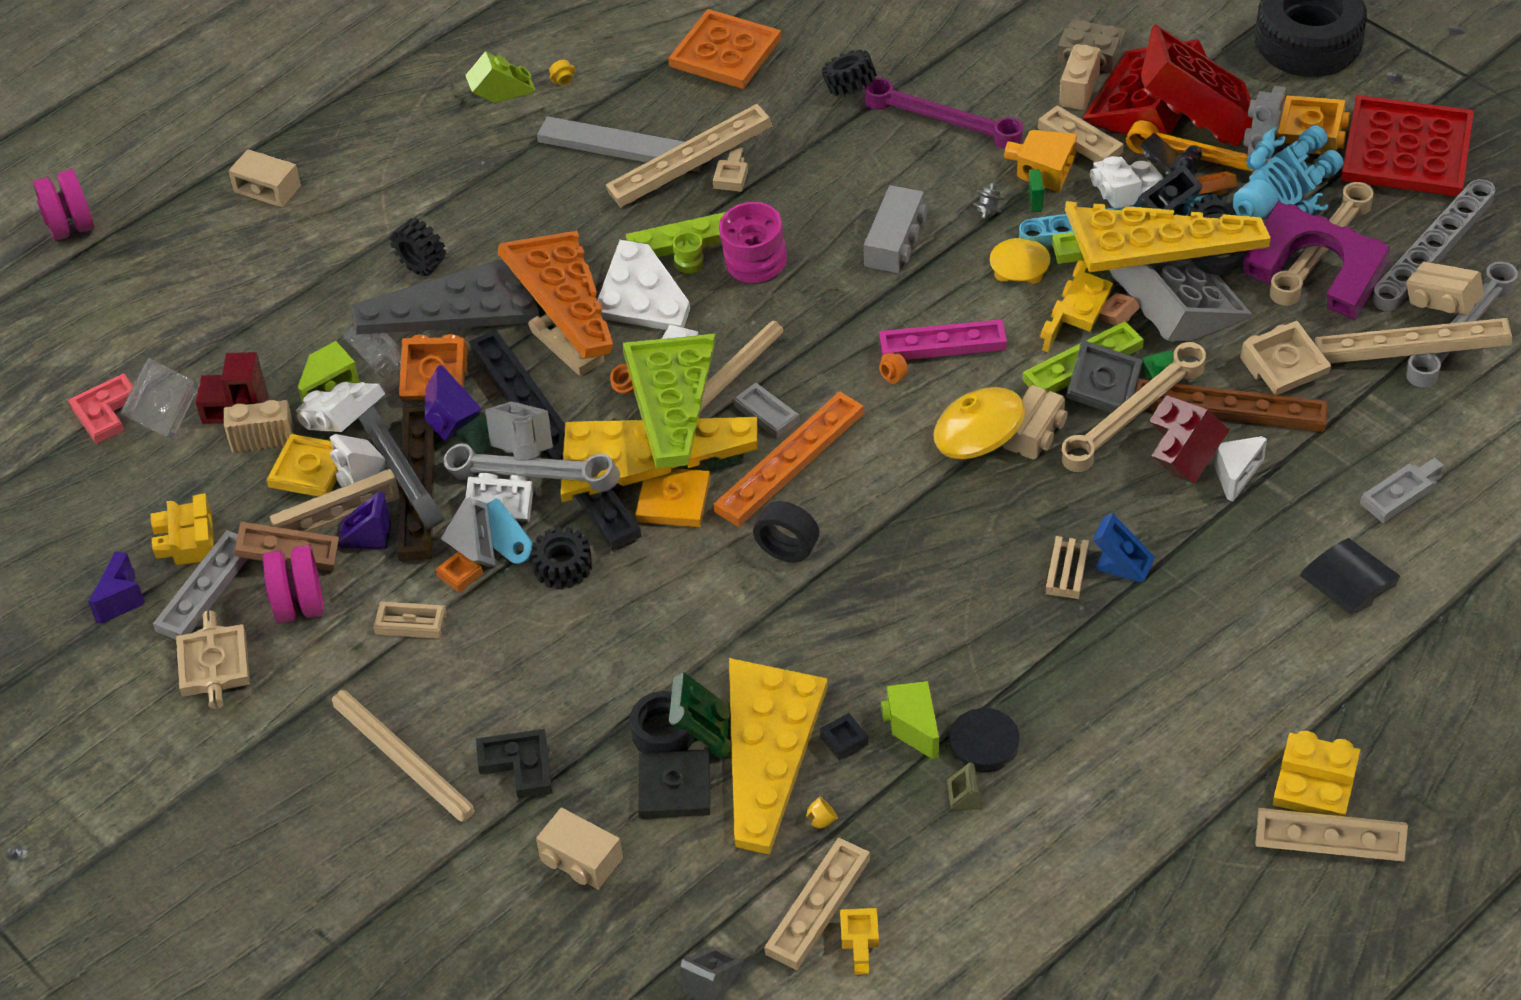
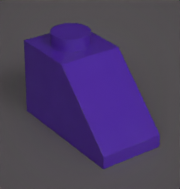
M439 365L426 385L424 419L444 441H447L471 429L482 408L443 365Z

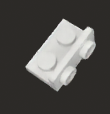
M480 473L478 477H468L466 498L471 497L487 504L498 498L517 521L530 522L532 497L537 494V488L532 481H529L528 477L512 475L510 480L498 479L497 475Z

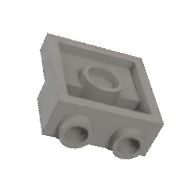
M1274 86L1271 93L1259 91L1256 100L1251 99L1248 117L1253 118L1252 128H1246L1243 144L1244 146H1249L1247 156H1250L1255 151L1257 144L1263 141V135L1274 127L1279 129L1286 87ZM1278 130L1274 131V141L1277 140Z

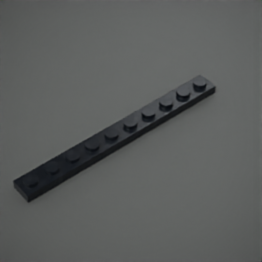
M493 330L470 340V350L507 402L512 401L548 410L553 448L544 450L543 453L548 459L563 460L565 423L499 332ZM612 488L590 495L589 491L574 495L612 550L642 537L641 528Z

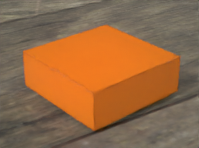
M459 551L435 569L437 577L458 593L483 575L482 566L471 561Z

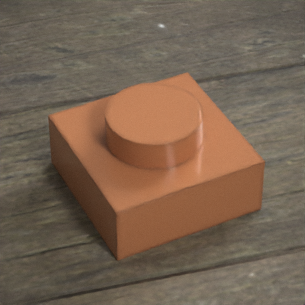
M1115 293L1105 302L1098 319L1101 322L1116 326L1124 321L1128 322L1140 306L1136 298Z

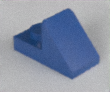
M1114 513L1103 516L1093 538V541L1102 550L1096 564V569L1139 583L1145 581L1155 556Z

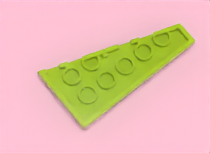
M715 334L623 343L624 358L656 469L689 465L715 346Z

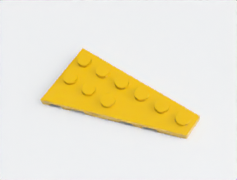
M1066 201L1065 204L1066 215L1089 272L1267 248L1271 240L1261 217L1223 214L1218 219L1203 217L1201 212H1191V216L1174 215V210L1126 206L1122 210L1105 209V204H1093V208L1076 207L1077 202Z
M757 417L699 418L687 467L700 465V460L711 457L724 459L757 450ZM642 420L566 422L563 460L586 462L588 458L595 454H606L618 467L620 477L617 483L622 486L671 473V468L656 469ZM608 469L602 470L593 479L603 476ZM561 480L562 503L573 500L572 495L589 491L590 495L600 493L595 491L587 481Z
M729 658L735 847L770 855L828 688V678Z

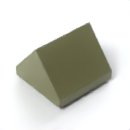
M970 762L947 779L950 807L954 811L983 809L978 775L975 765Z

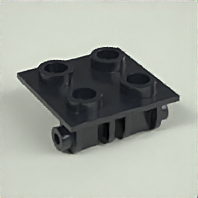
M1155 132L1140 145L1144 149V155L1151 162H1158L1166 169V175H1169L1183 164L1193 175L1198 172L1194 168L1202 158V151L1198 146H1189L1179 155Z

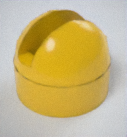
M818 797L807 809V819L813 820L811 825L818 829L826 828L838 819L833 808L822 797Z

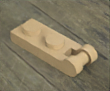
M547 313L541 318L536 316L528 322L532 333L579 376L605 362L604 355L584 359ZM551 325L555 327L551 330L548 329Z

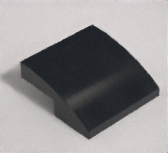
M1350 538L1326 550L1303 569L1300 575L1351 615L1371 606L1375 596L1395 587L1400 577L1399 574Z

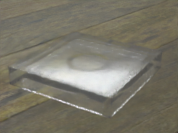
M147 358L120 413L173 440L200 383L155 360Z

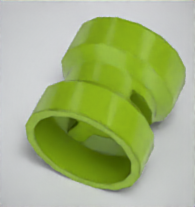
M690 231L676 235L672 243L676 269L685 274L698 272L704 266L701 236Z

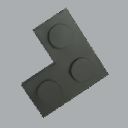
M545 729L476 738L480 775L514 770L517 798L553 794Z

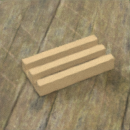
M1056 536L1045 594L1079 599L1089 541L1082 540V544L1076 543V539L1069 538V542L1062 541L1063 537ZM1062 550L1067 552L1060 587L1057 588L1054 587ZM1076 552L1080 553L1073 590L1067 589L1073 554Z
M380 601L373 627L375 635L441 639V628L444 627V618H446L447 614L446 606ZM385 614L403 615V616H386ZM416 616L435 617V618H420V617H416Z

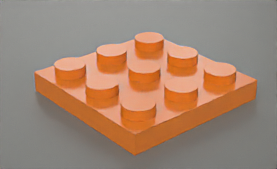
M707 9L668 58L669 67L744 89L781 41V30Z

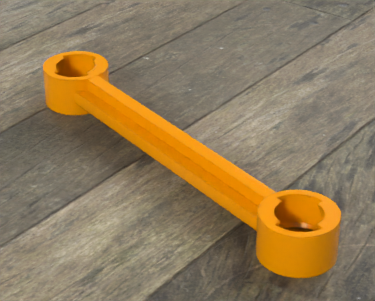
M1140 120L1135 122L1126 137L1127 146L1138 154H1144V149L1140 147L1144 140L1138 138L1136 134H1141V137L1147 139L1155 132L1179 155L1189 146L1195 145L1202 151V158L1200 160L1250 172L1255 171L1247 166L1246 161L1249 156L1245 153L1161 134L1157 127L1148 121Z

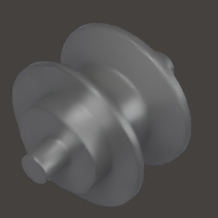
M991 183L990 188L983 187V191L976 190L981 195L979 202H974L973 205L978 207L977 211L982 212L981 218L987 219L988 214L994 215L995 212H1001L997 207V203L999 200H1005V197L1000 196L1001 192L995 190L996 184Z

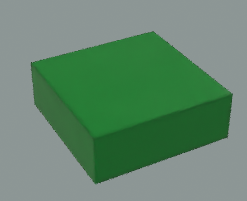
M1029 170L1028 194L1031 212H1042L1044 187L1039 170Z

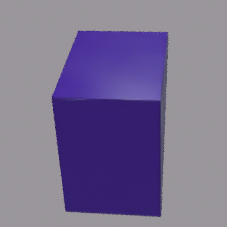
M378 491L341 520L338 533V546L340 548L387 549L391 519L384 493Z

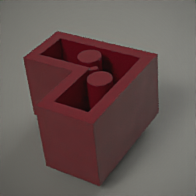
M257 352L226 353L222 375H201L196 406L202 424L224 423L225 407H232L235 404L264 403L268 400V391Z
M1166 395L1149 421L1164 435L1151 456L1173 476L1195 484L1230 430L1208 409Z

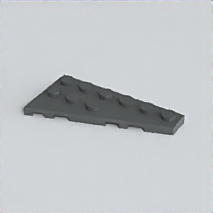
M502 259L352 304L351 307L356 335L528 323L536 316L539 317L534 297Z

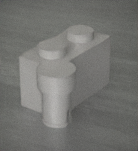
M512 401L485 409L490 446L503 449L505 453H514V458L517 460L532 459L540 456L541 451L553 448L548 410Z

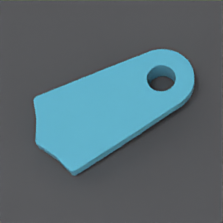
M495 498L487 504L493 548L509 561L523 564L531 558L530 551H532L531 546L533 542L501 500ZM523 544L524 551L518 555L517 549Z

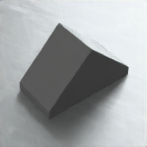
M713 946L682 959L680 969L684 994L696 1000H722L740 972L744 960Z

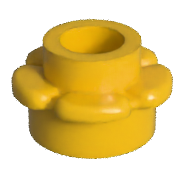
M559 60L549 68L552 83L562 86L569 84L574 78L573 73L576 72L575 66L570 65L568 60Z

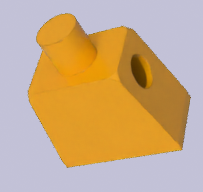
M1031 130L1023 144L1007 142L1004 158L1018 161L1017 176L1020 179L1029 182V170H1039L1042 175L1043 187L1060 192L1076 158L1077 134Z

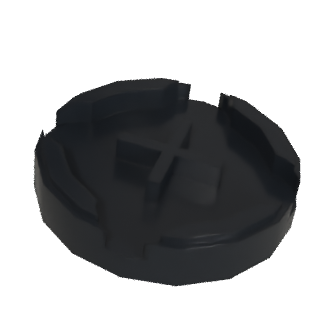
M979 708L969 710L955 720L950 730L949 744L952 755L956 760L958 758L962 761L963 766L971 762L975 765L976 771L989 772L1005 767V763L1016 757L1020 736L1017 725L1008 715L995 709Z

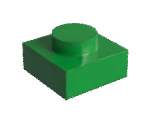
M1172 351L1142 357L1141 367L1147 379L1152 380L1173 362L1174 355Z

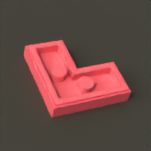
M123 373L68 399V402L95 444H98L124 431L123 425L114 411L138 400L139 396L137 390Z

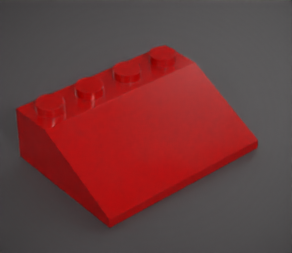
M1155 24L1151 29L1141 73L1144 91L1155 100L1160 98L1165 101L1167 106L1176 114L1180 115L1183 113L1190 117V121L1198 128L1203 129L1205 127L1210 130L1213 136L1221 143L1226 144V142H1229L1237 147L1245 137L1246 128H1252L1253 118L1248 117L1251 98L1245 82Z
M1199 39L1183 41L1206 56ZM1146 47L1125 51L1082 117V120L1092 126L1128 135L1135 122L1144 120L1154 124L1159 133L1170 135L1183 113L1180 115L1176 114L1167 106L1165 101L1160 98L1155 100L1144 91L1141 73L1147 51ZM1136 134L1138 138L1145 140L1144 137H1141V134Z

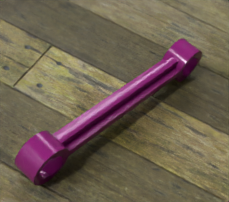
M876 78L874 81H870L871 84L869 86H864L865 104L872 109H885L891 105L992 136L994 137L995 144L1002 149H1005L1008 141L1019 144L1023 142V124L1016 118L1005 117L998 121L990 120L893 90L892 83L884 78Z

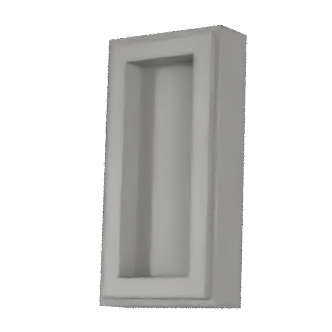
M754 383L733 399L735 408L747 417H757V424L776 439L800 422L797 412L758 383Z

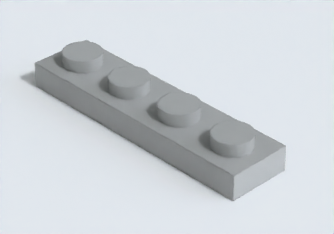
M228 530L224 532L153 623L155 632L176 640V636L190 634L201 621L202 614L211 608L248 560V558L234 556L237 533Z

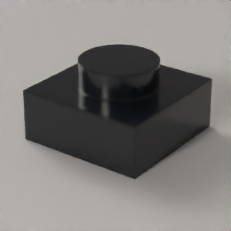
M850 713L820 728V738L839 761L869 745L868 735Z

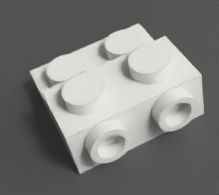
M1115 156L1107 157L1103 161L1094 162V169L1090 170L1093 186L1098 187L1103 199H1107L1114 209L1134 205L1142 193L1163 179V176L1150 161H1136L1132 165H1128L1122 157Z
M342 382L335 386L331 392L316 390L305 396L303 399L304 403L296 409L298 413L297 419L308 430L342 432L384 396L385 393L379 384Z

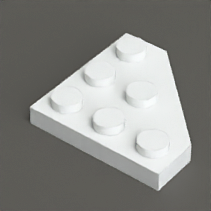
M619 240L597 300L602 307V318L604 320L667 330L670 324L684 328L690 312V303L648 244Z

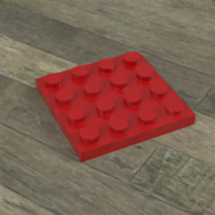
M1356 95L1341 181L1361 182L1383 187L1458 196L1463 191L1474 110Z

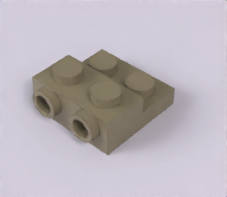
M1072 19L1069 28L1064 29L1059 41L1057 63L1067 64L1074 45H1088L1101 50L1100 71L1112 73L1126 39V29Z

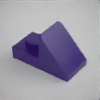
M114 552L88 601L95 621L98 623H104L145 603L139 584L134 582L135 570L132 568L127 553Z

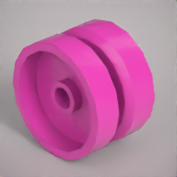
M73 168L58 172L57 182L60 192H56L52 180L47 176L32 181L38 198L36 202L45 225H48L55 242L69 238L71 231L67 221L68 218H71L76 231L80 234L95 229L86 199Z
M311 544L293 547L291 552V569H289L286 555L282 550L263 553L265 587L277 625L295 620L297 616V599L299 600L301 611L307 619L324 616L325 614L322 590Z

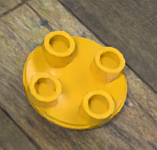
M1012 238L999 243L993 248L990 254V265L994 270L995 278L999 281H1027L1028 283L1035 284L1042 280L1043 274L1049 268L1050 254L1037 241Z

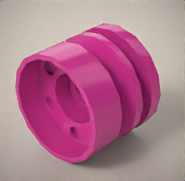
M746 202L734 206L724 214L720 220L719 233L727 271L735 279L745 283H760L780 274L786 266L788 256L779 212L772 206L762 202Z

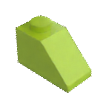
M337 341L309 355L298 384L302 404L304 403V397L313 391L331 392L335 386L342 382L360 383L355 361Z
M928 681L886 686L887 700L881 701L883 722L890 721L892 735L931 759L939 758V735Z

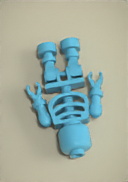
M1318 125L1310 126L1298 135V141L1290 144L1275 154L1273 158L1266 161L1274 153V148L1285 141V136L1274 141V131L1278 130V127L1267 131L1263 135V141L1257 144L1255 151L1247 158V166L1255 171L1249 177L1250 181L1234 194L1233 208L1238 216L1261 217L1264 220L1270 215L1278 201L1286 205L1296 204L1302 211L1311 215L1318 214L1327 209V204L1323 206L1315 205L1317 199L1323 196L1322 193H1317L1307 200L1300 201L1304 194L1316 188L1315 186L1322 182V178L1333 176L1343 168V158L1335 150L1324 152L1314 160V165L1307 166L1304 162L1308 157L1307 153L1315 152L1327 143L1325 130Z

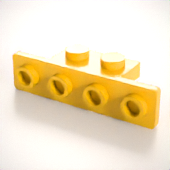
M1078 260L1073 272L1074 280L1067 281L1062 293L1063 301L1057 300L1051 314V317H1053L1052 322L1047 320L1040 335V338L1045 339L1042 351L1049 352L1064 322L1091 332L1111 293L1113 282L1091 275L1085 260Z

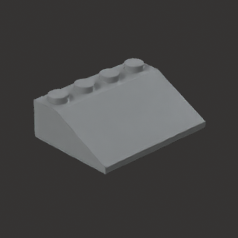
M1190 258L1109 270L1112 278L1119 282L1127 291V295L1136 298L1140 308L1143 310L1144 316L1154 323L1159 329L1160 335L1171 342L1192 341L1247 320L1252 315L1219 275L1203 272L1194 265Z

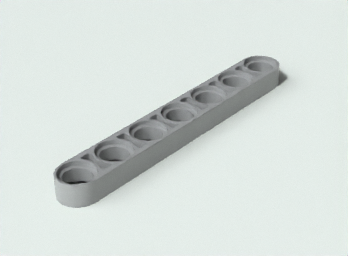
M1477 179L1466 186L1375 285L1372 303L1376 308L1382 311H1392L1403 303L1409 296L1407 281H1399L1395 277L1399 275L1410 277L1416 272V269L1421 264L1414 263L1412 261L1414 258L1438 264L1492 205L1495 195L1493 183L1484 179ZM1481 191L1485 192L1488 195L1478 196L1475 195L1473 192ZM1468 208L1471 209L1473 212L1464 213L1459 211L1458 209ZM1443 225H1454L1458 229L1449 230L1444 228ZM1436 241L1442 244V246L1433 247L1427 244V242ZM1390 293L1394 296V298L1385 299L1382 298L1379 294Z

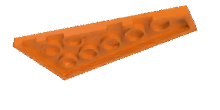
M578 231L499 243L497 254L584 359L611 354L613 342L607 323L601 315L602 307L596 299L597 291L589 266L583 258L584 250L578 242Z

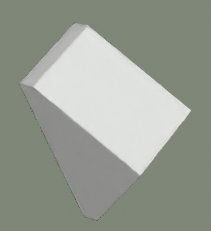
M1259 436L1224 442L1216 450L1214 467L1228 500L1232 502L1235 500L1264 461L1266 438Z

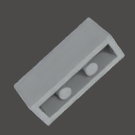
M889 185L863 245L864 267L899 274L903 262L907 263L910 258L911 243L916 242L918 239L920 222H925L927 217L928 205L924 204L923 191Z

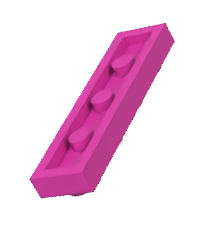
M1002 319L879 331L882 356L887 353L900 354L905 360L1007 350V340Z

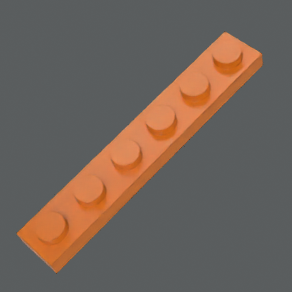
M839 391L713 503L714 512L739 528L864 415V405Z

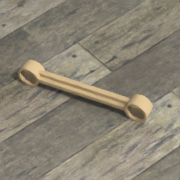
M1353 182L1346 185L1343 189L1341 206L1329 221L1338 226L1347 227L1355 216L1367 214L1372 206L1374 194L1372 188L1361 182ZM1351 198H1361V201L1353 200ZM1320 246L1307 247L1288 271H1280L1274 274L1271 279L1270 298L1275 303L1284 306L1297 303L1301 297L1303 281L1329 249ZM1288 286L1290 290H1283L1278 287Z
M1194 342L1180 344L1175 349L1173 362L1085 436L1072 435L1063 442V465L1073 472L1088 470L1094 463V452L1181 379H1194L1204 372L1206 361L1204 348ZM1185 356H1193L1199 361L1185 362L1183 360L1180 362L1179 359ZM1080 448L1086 450L1089 454L1075 456L1073 454L1068 455L1067 453L1072 449Z

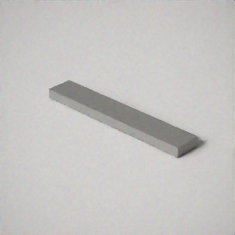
M548 116L537 133L539 143L646 163L684 143V141ZM703 164L690 171L700 172Z

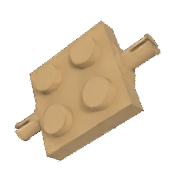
M210 610L209 616L207 611L202 614L203 629L194 633L176 636L179 689L182 697L208 693V705L210 708L216 709V702L218 708L223 706L222 690L250 685L244 625L217 626V614Z

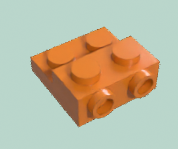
M453 334L444 335L442 338H430L426 335L402 338L399 386L401 401L425 400L426 385L439 365H443L464 388L468 346L465 339Z

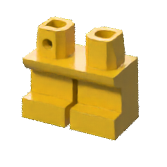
M206 493L194 495L193 503L178 505L174 501H167V511L150 514L154 535L168 533V535L152 537V549L156 559L173 557L176 566L202 562L213 548L212 513Z

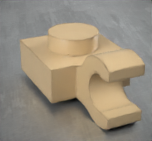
M736 146L730 149L728 161H718L713 178V189L742 192L748 173V163H745L744 157H742L743 147Z

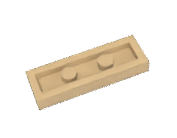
M1057 105L1038 119V129L1041 131L1077 134L1076 151L1094 162L1103 161L1111 156L1118 157L1123 153V143Z

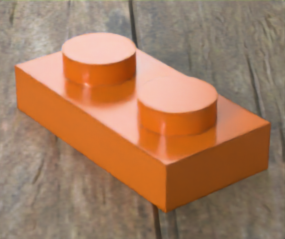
M1227 171L1195 177L1203 185L1199 194L1210 192V195H1222L1228 193V188L1237 187L1236 175Z

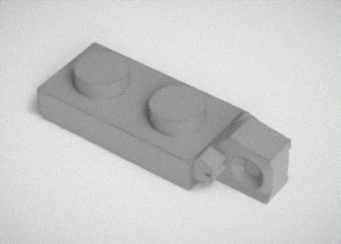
M1435 457L1421 467L1412 466L1409 463L1362 494L1360 504L1378 520L1385 523L1430 493L1437 486V481L1442 478L1441 473L1444 465Z

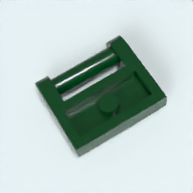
M683 672L673 677L669 723L679 730H686L707 745L710 752L717 758H724L732 747L731 741L728 740L730 706Z

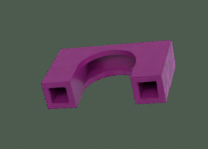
M1278 201L1264 223L1271 238L1270 245L1267 248L1247 251L1243 258L1244 274L1271 285L1273 275L1281 271L1288 258L1296 251L1310 246L1328 248L1341 258L1343 266L1327 292V309L1356 320L1390 262V246H1387L1380 239H1370L1360 235L1350 227H1341L1333 224L1323 216H1313L1306 213L1296 205H1286Z

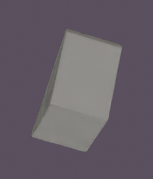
M471 497L463 500L441 539L471 561L487 567L495 566L487 503Z

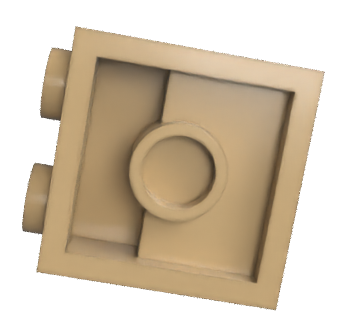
M1298 321L1287 325H1278L1272 331L1260 336H1251L1243 342L1240 359L1256 380L1263 378L1275 396L1327 375L1331 369L1330 363Z

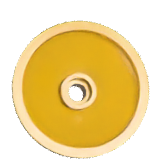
M986 387L971 391L955 400L943 411L934 429V442L942 454L954 459H970L987 454L1006 443L1020 428L1025 416L1024 404L1017 393L1006 388Z

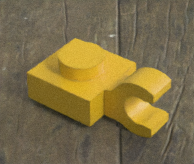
M877 908L840 910L842 949L853 948L855 975L869 974L868 948L879 947Z

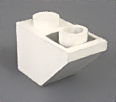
M338 434L330 437L333 449L330 455L338 468V472L335 475L341 487L387 470L385 458L368 440Z

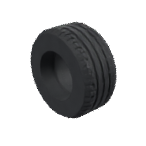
M1260 0L1256 21L1255 43L1262 56L1279 70L1304 77L1330 75L1341 71L1360 55L1366 29L1367 9L1362 0Z

